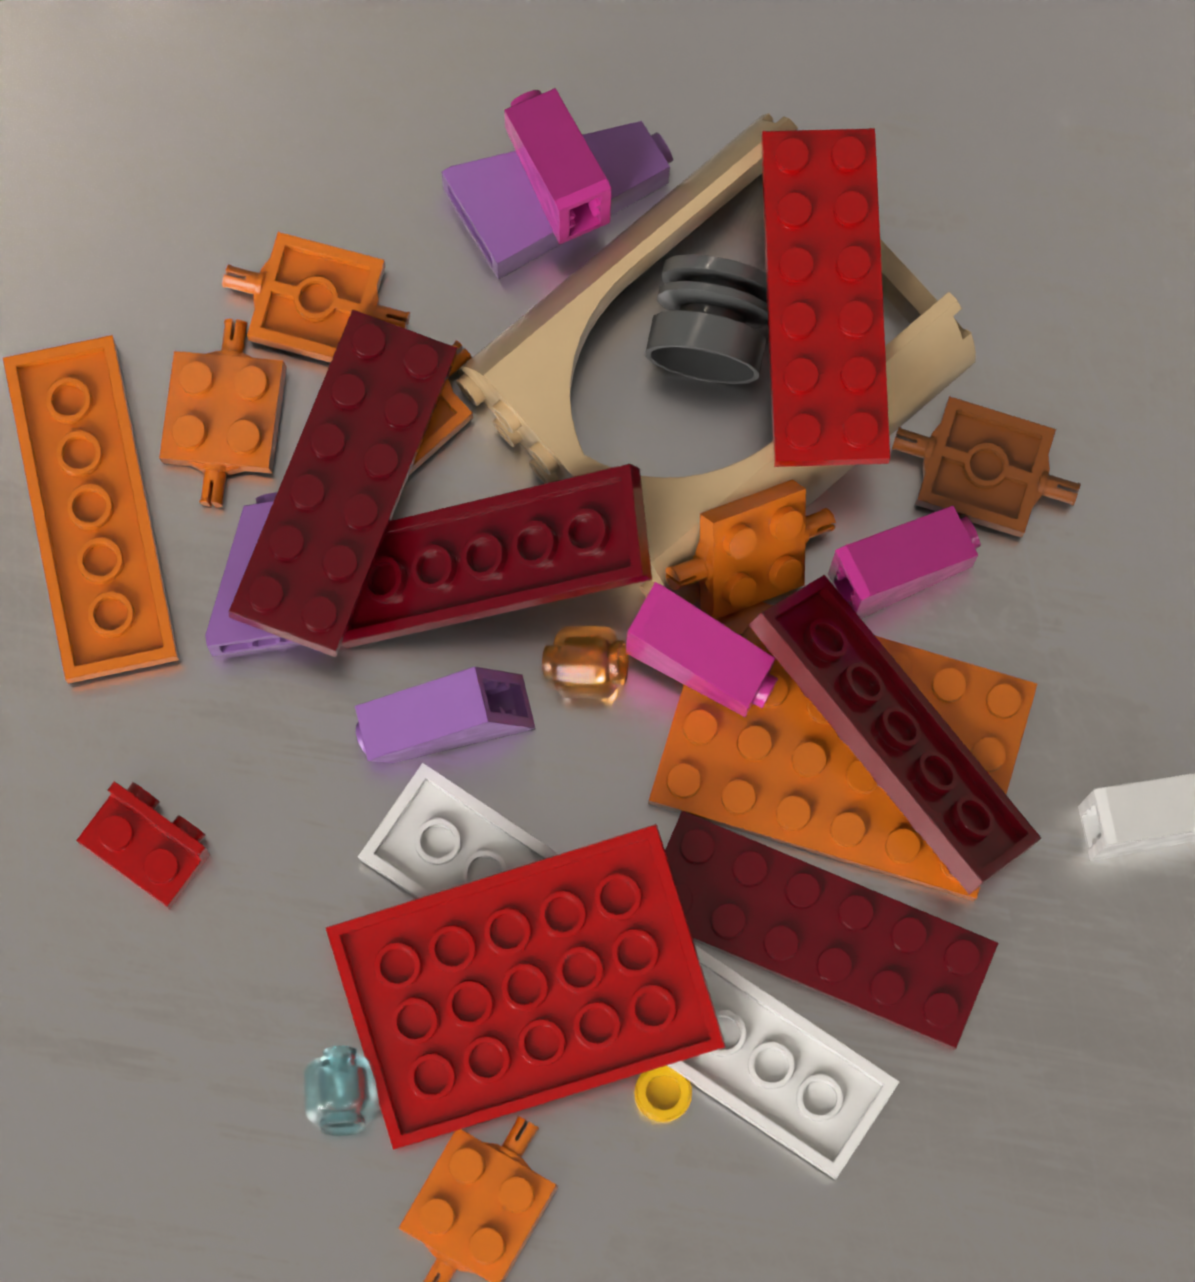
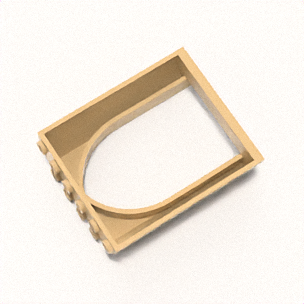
M769 113L761 115L458 370V374L461 377L456 380V383L460 390L475 406L482 402L487 405L497 417L492 421L496 430L509 445L514 447L520 442L533 457L529 465L544 484L612 468L599 463L583 453L576 436L570 402L572 380L580 351L600 315L628 285L762 174V131L798 130V127L790 118L784 116L774 123V119ZM880 239L883 295L910 323L907 328L885 345L890 436L898 427H901L975 363L976 352L972 333L967 329L964 330L954 318V315L962 309L958 300L950 292L937 300ZM772 441L746 459L708 473L663 478L641 476L652 580L644 581L640 586V590L647 597L652 586L657 582L693 605L700 599V585L698 581L683 586L678 590H673L667 583L665 575L668 573L665 570L669 566H675L693 559L700 539V513L792 479L806 488L807 507L855 465L774 467Z

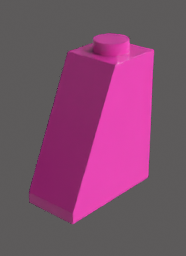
M556 88L545 93H541L540 90H532L515 98L510 104L511 107L504 110L505 129L559 245L609 224L612 188Z
M950 506L836 549L828 575L834 587L857 615L863 619L972 568L978 557L976 549L981 547V543L970 519L967 516L960 519L954 506Z
M657 582L652 586L627 631L626 654L745 718L753 704L760 708L764 707L778 681L777 677L770 674L775 661L773 656Z

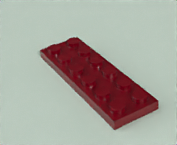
M352 309L229 609V618L328 655L337 656L456 359L457 347Z
M629 463L390 521L341 646L347 648L652 580L640 468Z
M825 575L764 610L749 624L763 642L765 648L774 655L797 683L802 693L815 705L836 731L838 737L851 749L872 775L874 781L892 799L909 820L914 830L923 837L946 865L950 874L959 881L968 894H971L1042 839Z
M681 811L665 851L693 941L949 1049L955 1050L957 1048L999 944L998 942L690 813Z

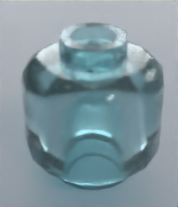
M332 1046L326 1048L322 1052L323 1056L311 1061L304 1070L305 1115L313 1124L320 1127L322 1133L327 1135L348 1136L361 1133L365 1130L366 1124L377 1116L380 1107L374 1066L366 1057L357 1055V1050L354 1047Z

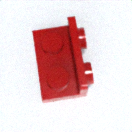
M114 781L107 789L110 796L76 841L170 909L211 855L206 847L200 843L205 834L180 815L173 822L155 811L160 801L138 784L132 782L126 790Z

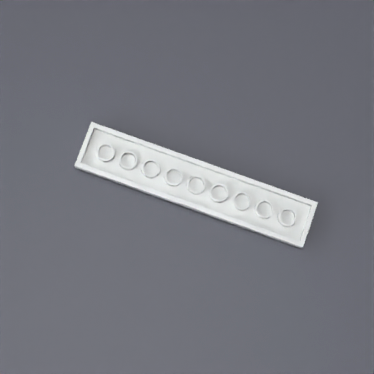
M422 763L358 855V858L418 899L559 855V853ZM695 945L726 1047L667 1066L833 1179H837L900 1081Z

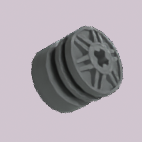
M687 254L666 259L662 272V281L665 284L659 286L657 301L669 311H663L653 316L645 357L653 364L665 370L689 378L727 384L750 383L758 380L766 338L754 328L768 325L766 273L756 267L735 260L708 255Z

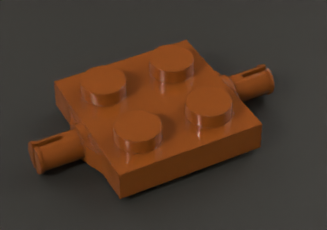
M949 396L941 423L932 432L931 437L898 427L891 449L924 458L922 462L924 477L915 505L934 511L954 506L960 519L967 516L972 523L1020 538L1025 533L1032 508L1037 504L1042 495L1074 506L1081 485L1079 482H1072L1049 474L1048 455L1056 429Z

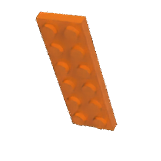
M113 335L3 357L65 680L69 684L178 661L179 658Z

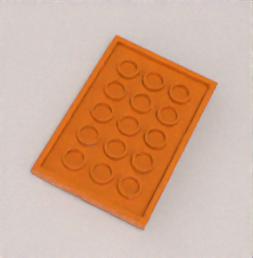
M760 602L716 619L774 657L749 626L761 612L773 605ZM876 636L998 786L1007 794L1038 684ZM776 658L770 674L777 677L778 681L764 707L760 708L753 704L746 718L683 684L648 804L677 813L685 811L720 826L971 901L977 899L980 887L971 894H968L959 881L950 874L946 865L923 837L914 830L901 810L874 781L869 771L851 749L838 737L833 727L810 699L802 693L797 683Z

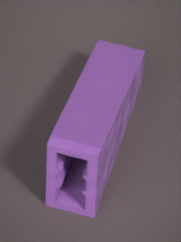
M642 121L582 135L612 188L611 216L669 184V163L673 162L672 154L662 136L658 132L650 135ZM516 151L453 165L441 171L445 193L498 280L559 246Z

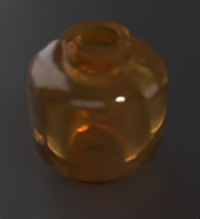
M607 626L562 627L556 634L553 645H546L544 647L542 655L544 677L553 680L556 691L564 698H610L618 685H624L628 677L629 655L626 654V642L618 640L614 630Z

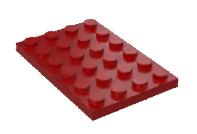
M657 824L325 928L393 1150L726 1047Z

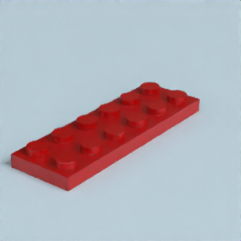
M875 128L762 131L761 152L774 467L889 464L890 439Z

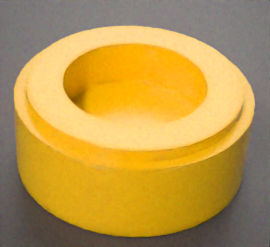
M667 1065L644 1072L639 1076L635 1085V1102L640 1112L648 1119L659 1123L672 1122L680 1118L690 1105L692 1099L691 1083Z

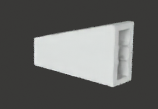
M1195 773L1093 789L1078 806L1090 861L1195 841Z

